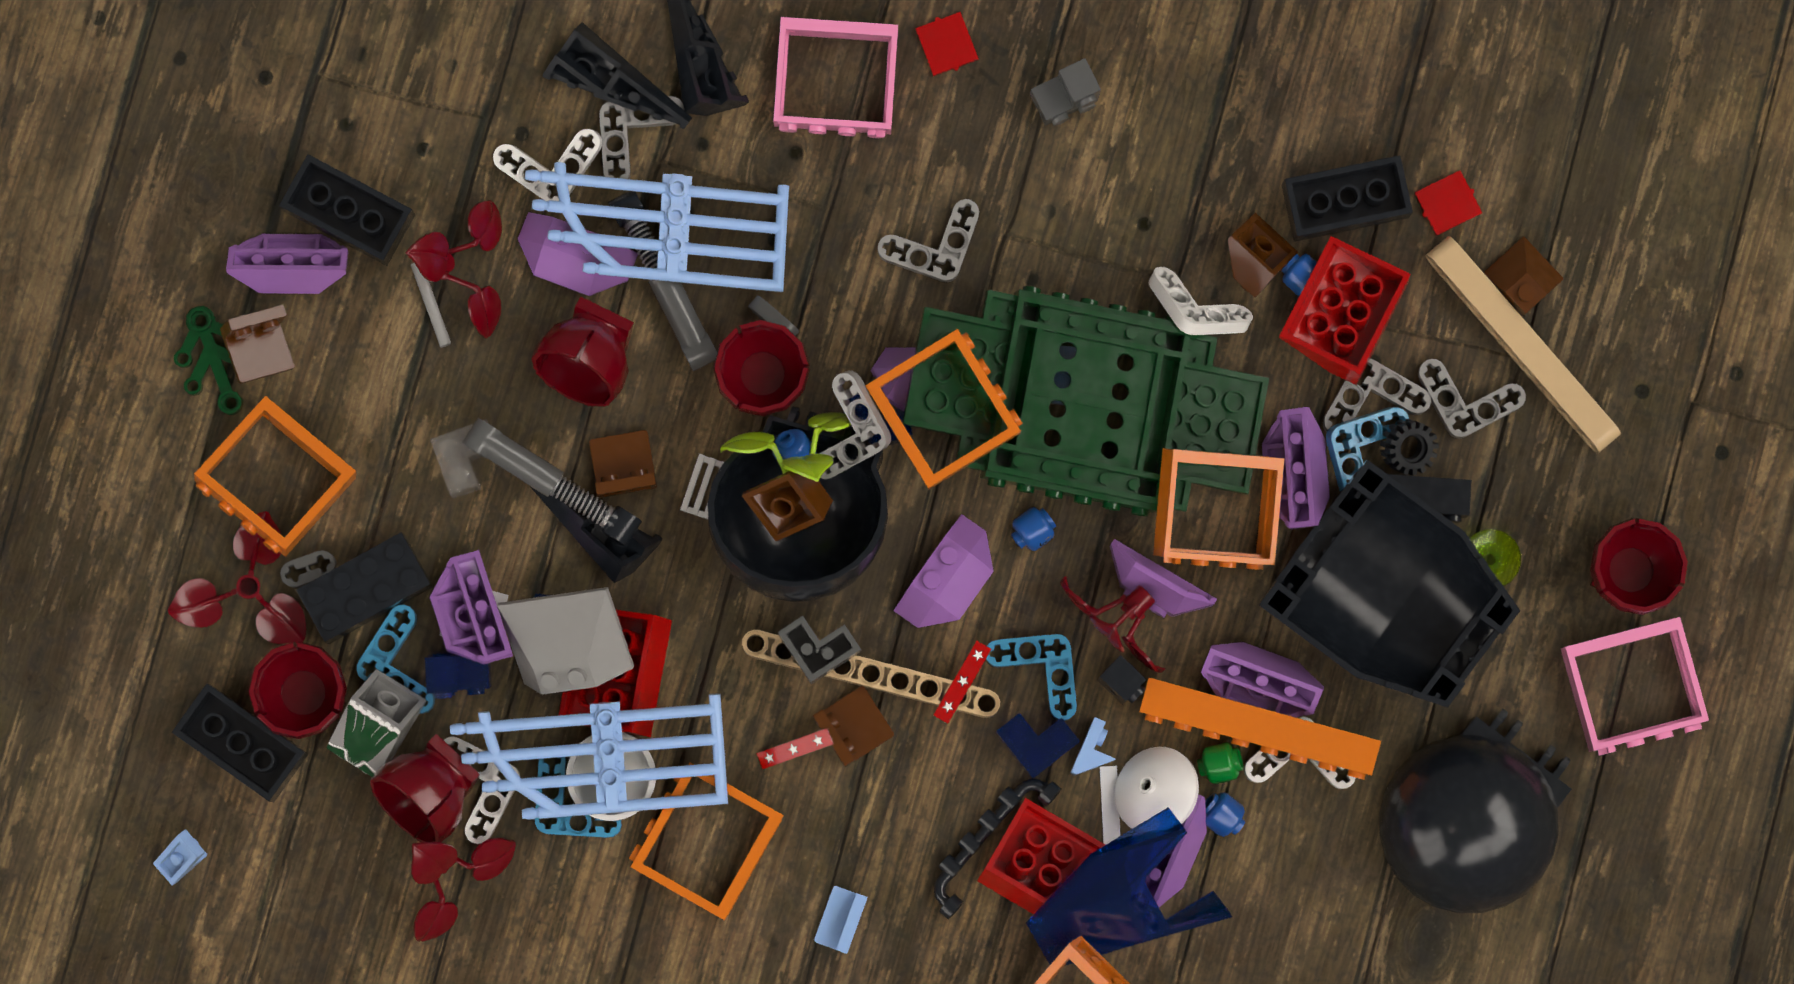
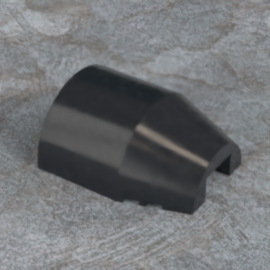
M1369 460L1362 464L1322 515L1319 525L1312 528L1259 603V606L1356 678L1376 683L1447 708L1466 684L1464 682L1498 635H1503L1521 611L1465 531Z

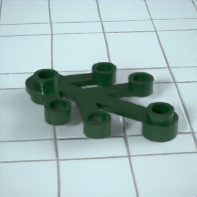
M205 306L194 307L186 316V325L189 332L181 349L175 353L174 362L180 368L190 367L193 363L191 353L199 338H201L204 349L191 377L184 382V389L189 395H199L203 390L202 380L211 365L221 393L218 398V407L227 415H235L241 411L243 400L237 392L232 390L222 362L223 360L232 364L226 348L217 345L212 333L222 336L220 328L224 324L216 321L214 313ZM198 317H206V324L204 326H197L196 320ZM181 354L188 355L187 363H179L178 358ZM192 381L198 382V389L193 392L189 391V384ZM234 398L236 406L232 409L227 408V400Z

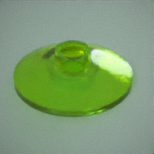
M1487 529L1474 534L1470 538L1484 559L1486 555H1492L1495 558V563L1488 566L1503 586L1510 583L1516 577L1521 566V553L1517 543L1511 536L1500 530Z

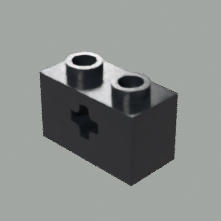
M1121 655L1097 679L1122 705L1127 700L1133 703L1146 690L1142 684L1147 679Z

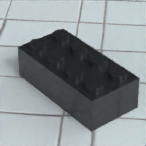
M307 154L279 205L289 215L388 266L415 217V213L411 208Z
M1400 155L1284 179L1281 185L1294 242L1408 219L1413 213Z
M400 532L300 587L296 591L324 642L331 644L391 611L395 606L402 605L431 589L433 585L406 536Z
M208 683L172 731L173 734L263 798L273 803L309 754L285 736L274 734L255 715Z

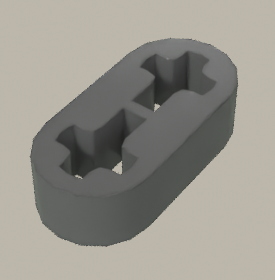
M759 295L748 305V308L761 320L786 326L795 336L800 332L788 319Z
M323 550L316 551L285 563L281 568V579L289 587L299 588L337 568V562L335 557L329 552ZM321 556L331 562V564L327 565L326 572H323L320 568L314 570L310 568V566L319 563L318 558ZM294 566L297 570L306 568L307 572L298 576L299 581L295 582L292 578H287V575L291 573V567Z

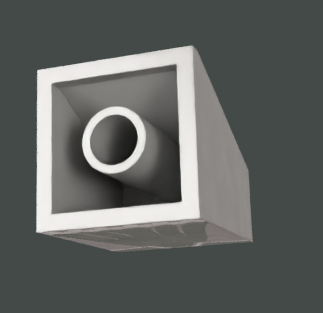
M376 669L351 697L326 748L359 768L365 774L373 777L381 766L393 759L427 700Z

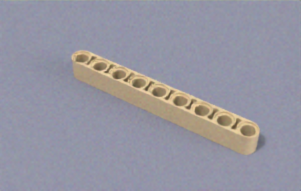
M1447 236L1426 254V258L1431 266L1594 452L1600 453L1621 435L1619 428L1452 237Z
M751 630L744 635L742 646L748 656L801 670L793 656L784 660L776 655L777 647L784 644L779 635L761 630ZM759 636L764 640L762 650L752 652L748 649L747 642L751 637ZM857 655L848 660L851 664V669L847 674H838L833 670L824 676L939 706L953 680ZM868 666H874L879 670L880 676L874 682H868L863 678L862 672ZM901 673L908 678L909 683L906 688L899 690L892 686L891 679L895 674ZM923 682H934L937 686V693L932 697L924 696L920 691V686ZM971 685L966 692L965 702L960 704L956 711L989 718L997 713L1000 707V699L991 690ZM983 696H989L994 700L995 707L990 712L981 711L978 706V700Z

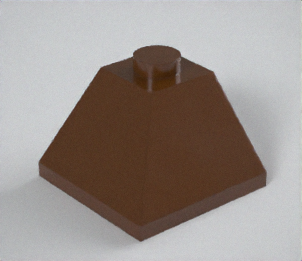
M1257 213L1253 214L1228 238L1233 278L1240 283L1245 291L1254 297H1257L1288 262L1299 253Z
M1525 236L1484 272L1522 317L1564 280Z
M791 471L751 488L742 494V497L775 541L823 521L833 502L819 481L816 482Z

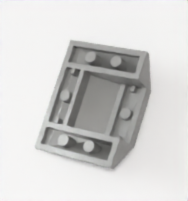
M608 587L502 602L497 605L523 682L540 694L597 687L634 667Z

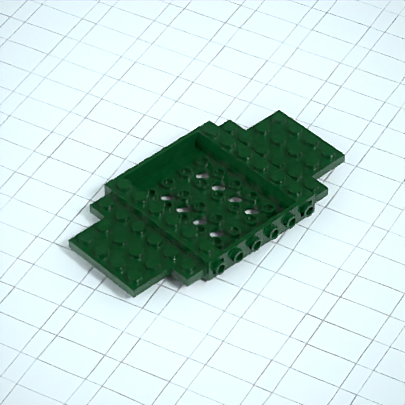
M1023 286V290H1017L1014 292V295L987 290L981 318L929 307L923 308L915 355L956 329L959 330L961 335L967 332L975 345V348L971 350L977 360L983 358L991 371L987 375L993 386L997 383L1007 397L1003 401L1008 411L1014 409L1023 423L1019 426L1021 430L1019 435L965 467L981 471L980 478L988 480L987 485L1005 488L1006 483L1016 485V491L1033 494L1035 489L1045 491V496L1053 499H1062L1063 495L1074 497V502L1078 504L1091 505L1092 501L1103 503L1102 508L1120 511V507L1132 509L1131 514L1148 517L1149 513L1157 512L1163 448L1256 455L1269 378L1213 367L1218 337L1186 334L1175 325L1170 316H1166L1165 320L1155 318L1154 312L1138 310L1137 314L1126 311L1127 307L1117 304H1109V308L1098 306V301L1088 298H1081L1080 302L1069 300L1070 295L1059 292H1052L1051 296L1040 294L1041 289L1031 286ZM1065 342H1069L1075 347L1076 353L1072 359H1064L1060 355V346ZM956 343L951 344L912 368L902 423L906 426L959 436L955 461L1008 429ZM1122 354L1129 355L1133 360V366L1129 371H1122L1117 366V359ZM1060 371L1066 372L1070 377V384L1064 389L1057 387L1054 382L1056 373ZM1117 383L1125 385L1128 390L1127 397L1124 400H1117L1112 395V387ZM1057 400L1064 404L1065 413L1062 417L1056 418L1050 414L1049 405L1052 401ZM1112 412H1116L1122 417V425L1119 429H1111L1106 423L1107 416ZM1047 430H1055L1059 434L1060 441L1057 446L1050 447L1045 444L1043 436ZM1107 441L1113 442L1117 447V454L1112 459L1104 457L1101 453V447ZM1178 462L1174 510L1187 511L1191 484L1245 495L1249 494L1253 468Z

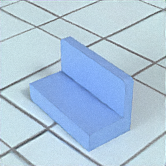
M834 886L814 941L847 954L868 897Z

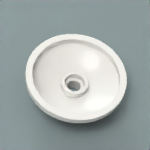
M622 732L623 740L636 739L635 737ZM592 735L583 740L580 744L592 743ZM648 750L623 752L625 770L655 768L654 760ZM593 755L571 756L568 761L566 775L595 773ZM656 780L626 782L627 800L651 798ZM596 784L568 787L570 796L575 804L597 802ZM639 811L593 814L590 816L605 821H617L631 817Z
M1153 747L1143 750L1125 764L1117 778L1114 795L1117 811L1121 819L1130 828L1146 835L1168 833L1184 823L1192 813L1199 793L1198 776L1188 758L1174 749ZM1151 782L1150 787L1145 790L1146 784Z

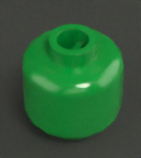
M1229 742L1205 747L1202 751V758L1197 760L1200 775L1202 777L1206 776L1212 784L1235 780L1244 768L1239 748H1234Z

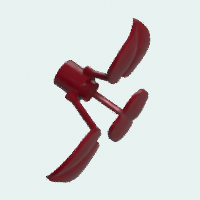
M491 200L477 203L469 213L468 229L474 238L472 242L449 249L448 241L442 233L430 232L419 238L405 252L428 281L450 280L474 290L475 293L470 295L468 299V312L473 325L483 338H488L492 335L501 316V300L497 291L491 286H484L480 289L478 285L452 276L449 272L455 266V260L451 254L473 248L478 244L483 251H491L498 244L502 233V221L495 203Z
M263 511L257 514L281 534L269 512ZM242 526L235 534L233 550L235 556L240 560H251L248 575L239 578L235 589L216 596V588L208 580L202 578L191 579L179 588L168 608V614L176 621L190 627L203 628L215 624L221 618L222 607L218 601L238 594L241 598L247 600L256 598L265 607L257 614L256 628L260 636L266 641L276 644L297 643L299 641L303 642L306 637V619L300 604L293 597L283 593L276 594L270 603L266 602L262 595L259 594L260 582L253 576L256 562L262 565L271 564L280 557L281 553L278 552L276 554L273 550H269L263 543L265 539L257 533L251 535Z
M1066 576L1061 579L1060 584L1073 604L1088 615L1097 630L1104 636H1107L1108 641L1122 653L1125 650L1117 628L1127 618L1133 620L1136 617L1127 636L1123 635L1121 637L1132 655L1149 669L1157 673H1162L1166 669L1154 665L1150 658L1137 646L1134 639L1137 627L1146 617L1144 613L1156 602L1143 587L1138 585L1128 596L1123 594L1119 599L1097 609L1086 604V602L1070 590ZM1123 603L1120 609L1124 614L1114 624L1104 622L1096 617Z
M504 838L488 839L479 844L474 850L471 857L472 862L470 863L457 857L456 849L450 844L440 842L412 844V878L418 884H430L433 882L439 896L438 902L430 901L419 910L415 918L414 937L418 942L428 941L444 934L456 922L458 909L453 902H445V896L438 880L441 874H445L456 862L466 869H473L472 876L475 880L485 881L492 879L502 873L511 862L516 847L515 841Z

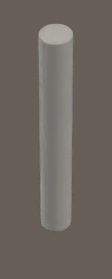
M413 263L411 268L440 348L446 347L451 344L431 285L420 273L416 264Z

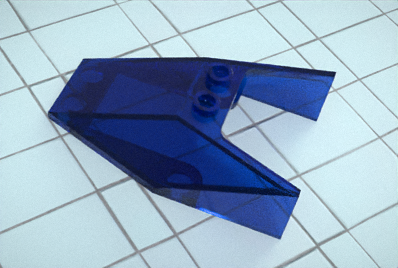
M1169 807L1091 853L1026 922L1049 965L1052 964L1070 942L1079 936H1082L1101 955H1105L1232 918L1231 913L1214 891L1168 919L1164 918L1146 885V877L1187 834V831ZM1069 960L1064 966L1073 964V962Z

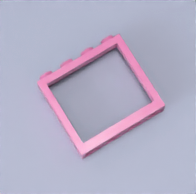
M781 17L774 127H779V130L782 132H797V128L809 129V133L826 134V130L838 131V135L855 136L856 132L867 133V136L871 138H885V134L891 135L898 25ZM789 35L888 42L883 123L784 116Z
M1680 617L1561 648L1589 752L1598 750L1599 756L1616 751L1615 745L1626 743L1627 748L1645 744V737L1655 735L1657 741L1674 736L1672 730L1684 728L1685 733L1702 729L1701 723L1709 721ZM1669 633L1692 716L1598 740L1575 657Z

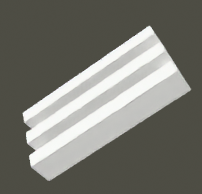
M699 454L680 509L681 511L708 519L707 506L705 512L699 509L713 468L716 466L720 469L724 463L723 461L721 462ZM704 462L708 466L695 505L691 508L688 506Z

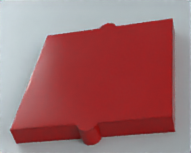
M961 12L942 19L936 17L934 22L915 28L933 77L950 70L958 71L959 67L979 60Z
M1461 170L1414 193L1423 210L1422 216L1427 218L1436 236L1482 214L1473 195L1474 189L1469 188Z

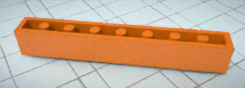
M1148 678L1139 711L1146 714L1144 720L1162 724L1163 719L1175 722L1173 728L1191 732L1192 727L1203 729L1202 736L1220 740L1221 735L1232 737L1231 743L1248 748L1250 743L1261 745V752L1275 756L1278 755L1280 750L1290 753V760L1304 764L1307 763L1308 758L1320 761L1319 768L1336 772L1337 766L1349 769L1348 776L1365 780L1366 774L1372 776L1381 745L1380 740L1153 678Z

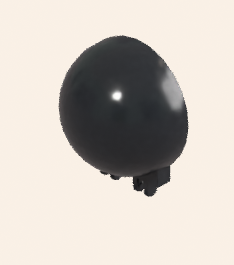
M792 406L787 420L769 415L763 432L774 435L776 440L778 435L784 431L799 429L804 431L812 442L814 428L808 426V420L817 415V413L810 411L805 425L796 423L800 416V409ZM852 425L847 427L844 436L822 431L818 436L817 454L856 434ZM873 437L864 441L866 447L871 445ZM848 443L845 447L846 455L850 459H856L858 457V449L855 445ZM767 448L756 453L734 452L722 464L715 476L707 504L709 532L720 559L738 580L751 590L772 599L790 602L815 601L834 595L853 584L870 567L884 540L888 521L886 489L878 472L883 461V450L832 478H820L819 482L833 500L824 520L778 541L773 539L742 497V494L751 488L782 475V469L771 449ZM838 457L833 458L832 465L840 462Z
M1505 709L1500 710L1490 725H1487L1475 716L1460 735L1433 741L1414 752L1396 770L1385 789L1379 812V836L1385 858L1396 878L1415 897L1433 907L1455 913H1485L1503 908L1526 895L1543 877L1553 859L1559 836L1558 807L1572 790L1558 778L1571 760L1565 756L1557 763L1553 772L1550 773L1544 768V765L1554 755L1555 747L1550 745L1536 762L1511 743V740L1522 727V722L1519 720L1513 722L1504 737L1495 730L1507 717L1508 712Z

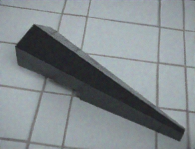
M667 0L684 111L688 114L709 116L748 104L747 95L741 96L734 83L737 79L734 71L728 72L722 61L721 56L724 53L703 14L697 15L691 3L692 0Z
M583 22L574 29L562 49L555 55L542 75L548 80L553 78L567 83V86L575 89L578 87L594 93L595 97L627 109L646 112L653 115V118L657 120L665 119L676 123L682 129H685L692 120L688 113Z
M532 488L613 583L634 573L660 545L663 539L657 534L652 537L637 529L628 545L624 546L601 531L603 527L596 524V520L592 521L591 517L587 518V514L583 516L582 511L578 513L579 509L576 508L574 510V506L569 507V503L565 504L564 500L560 501L559 497L555 498V494L547 497Z

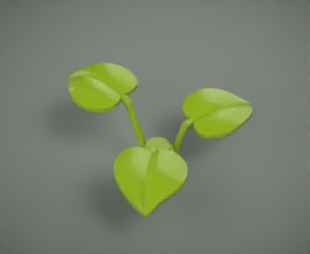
M838 412L821 413L811 417L808 420V426L813 427L814 431L810 454L806 456L790 457L783 460L776 444L773 442L775 440L774 435L764 432H748L737 435L724 443L720 451L756 453L768 448L773 451L783 474L791 471L818 482L822 474L833 464L832 456L815 454L819 434L823 430L829 432L842 430L849 427L851 423L846 414Z

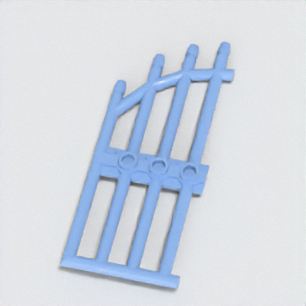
M563 162L554 163L555 172L543 170L539 172L533 169L525 170L526 180L534 182L539 180L544 183L556 184L559 201L535 199L532 200V209L537 211L547 210L548 212L562 213L572 231L548 230L547 239L584 246L601 262L600 264L595 262L583 263L582 271L585 273L783 292L789 199L788 185H778L777 194L693 186L692 176H684L683 174H663L662 182L566 173V164ZM568 185L661 194L660 211L574 203L570 200ZM691 197L775 205L776 222L690 214ZM577 215L660 223L659 240L587 233ZM689 226L775 234L774 251L688 243ZM601 246L658 251L657 268L620 265ZM688 254L772 262L773 278L761 279L688 272Z
M719 693L709 694V704L620 711V701L599 702L590 704V713L491 721L490 712L483 711L478 712L479 722L450 725V734L452 735L482 733L488 751L461 754L462 764H474L476 762L479 764L494 763L506 778V780H498L497 782H494V780L483 782L482 792L518 791L540 806L536 809L534 807L522 809V819L530 820L535 818L543 819L728 804L721 694ZM710 716L711 734L634 740L622 739V722ZM591 725L592 743L500 750L495 732ZM712 745L713 763L625 770L623 752ZM593 755L595 773L520 778L508 761ZM714 775L716 793L627 800L626 782ZM596 784L597 802L559 805L536 789Z

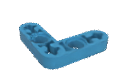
M1389 407L1329 428L1326 434V443L1340 492L1347 484L1346 480H1350L1363 464L1359 447L1387 438L1383 436L1384 431L1391 432V429L1388 427L1390 425L1382 426L1380 421L1391 420L1393 416H1398L1399 420L1406 421V419H1409L1406 411L1398 407ZM1366 421H1370L1374 426L1373 434L1368 438L1364 437L1361 432L1362 424ZM1340 433H1345L1346 438L1342 440V443L1336 442V437ZM1344 449H1351V453H1342L1339 455V451H1344ZM1347 458H1351L1355 463V469L1349 475L1344 473L1342 469V464Z
M398 605L390 611L357 664V673L361 679L366 681L371 674L368 677L365 676L366 669L363 666L365 663L371 664L373 661L377 662L375 668L382 673L385 672V668L390 669L386 674L390 678L399 676L403 679L406 688L409 689L412 683L415 687L411 691L420 696L423 692L427 694L425 699L428 701V705L424 706L419 713L425 714L435 704L433 693L390 665L417 622V615L411 607ZM405 611H408L407 617L410 619V623L408 625L406 623L401 624L398 631L404 633L399 638L395 632L386 628L389 624L395 628L398 623V619L395 617L398 612L403 614ZM384 635H390L395 640V646L389 652H384L379 648V640Z
M1052 634L992 641L987 645V647L991 648L990 652H992L996 645H999L1000 649L1004 651L1010 650V643H1015L1014 654L1017 661H1010L1011 655L1002 656L1001 662H996L995 657L988 655L986 661L993 667L1045 663L1051 715L1061 721L1068 720L1074 716L1077 703L1071 645L1065 636ZM1044 640V647L1052 646L1054 640H1059L1060 645H1065L1066 649L1061 651L1060 656H1055L1054 651L1044 652L1046 658H1040L1041 647L1038 641ZM1029 642L1035 646L1036 654L1033 658L1024 659L1021 657L1019 647L1023 643ZM1057 669H1063L1068 673V682L1063 686H1057L1052 682V673ZM1070 688L1071 695L1064 694L1066 704H1071L1072 707L1063 716L1059 710L1054 708L1055 705L1059 704L1060 698L1059 694L1053 696L1052 690L1064 691Z
M557 757L561 759V763L555 765L554 774L561 773V775H566V757ZM539 759L538 777H543V772L548 774L550 772L549 764L544 763L545 759ZM559 787L558 796L551 800L559 803V805H564L565 787ZM584 815L587 819V825L582 831H575L571 828L570 820L572 816L556 817L557 823L552 824L551 829H546V825L541 823L539 818H535V825L539 831L545 834L610 838L616 836L621 831L622 820L614 821L617 822V826L611 828L610 833H606L605 828L595 826L596 833H590L592 827L590 815Z

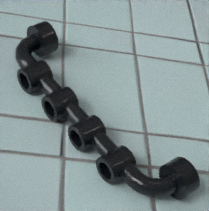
M1028 779L1017 785L1014 790L1008 786L997 799L1001 805L996 811L992 812L988 809L978 820L982 827L976 834L973 835L969 831L958 843L962 850L954 858L949 854L941 862L938 868L943 872L935 882L934 894L936 900L942 906L939 912L949 920L964 903L956 894H953L951 897L946 894V886L951 879L959 873L964 864L979 850L985 840L999 827L1005 817L1019 804L1026 793L1032 790L1039 792L1040 795L1037 799L1047 807L1062 790L1054 781L1048 785L1039 779Z

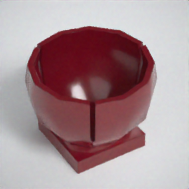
M580 296L575 305L573 318L555 324L536 345L531 358L535 373L549 387L570 400L588 406H608L623 389L629 372L625 353L628 349L634 322Z
M763 320L739 325L740 334L737 328H735L719 344L713 371L720 394L735 409H740V412L749 413L752 416H766L787 410L804 392L810 373V363L804 344L783 325Z
M1631 518L1610 526L1594 545L1590 567L1592 576L1590 586L1596 588L1597 593L1619 611L1645 615L1667 607L1685 584L1688 561L1680 539L1661 523L1639 518Z
M299 641L273 648L255 666L249 695L255 715L259 714L257 718L274 734L302 739L324 732L340 716L339 712H342L343 705L346 704L344 700L347 687L341 666L322 647Z
M435 734L428 741L423 752L402 754L394 757L377 770L370 783L372 793L378 803L400 828L414 839L416 838L417 841L441 843L452 834L462 820L464 798L472 791L480 774L469 764H462L461 756Z

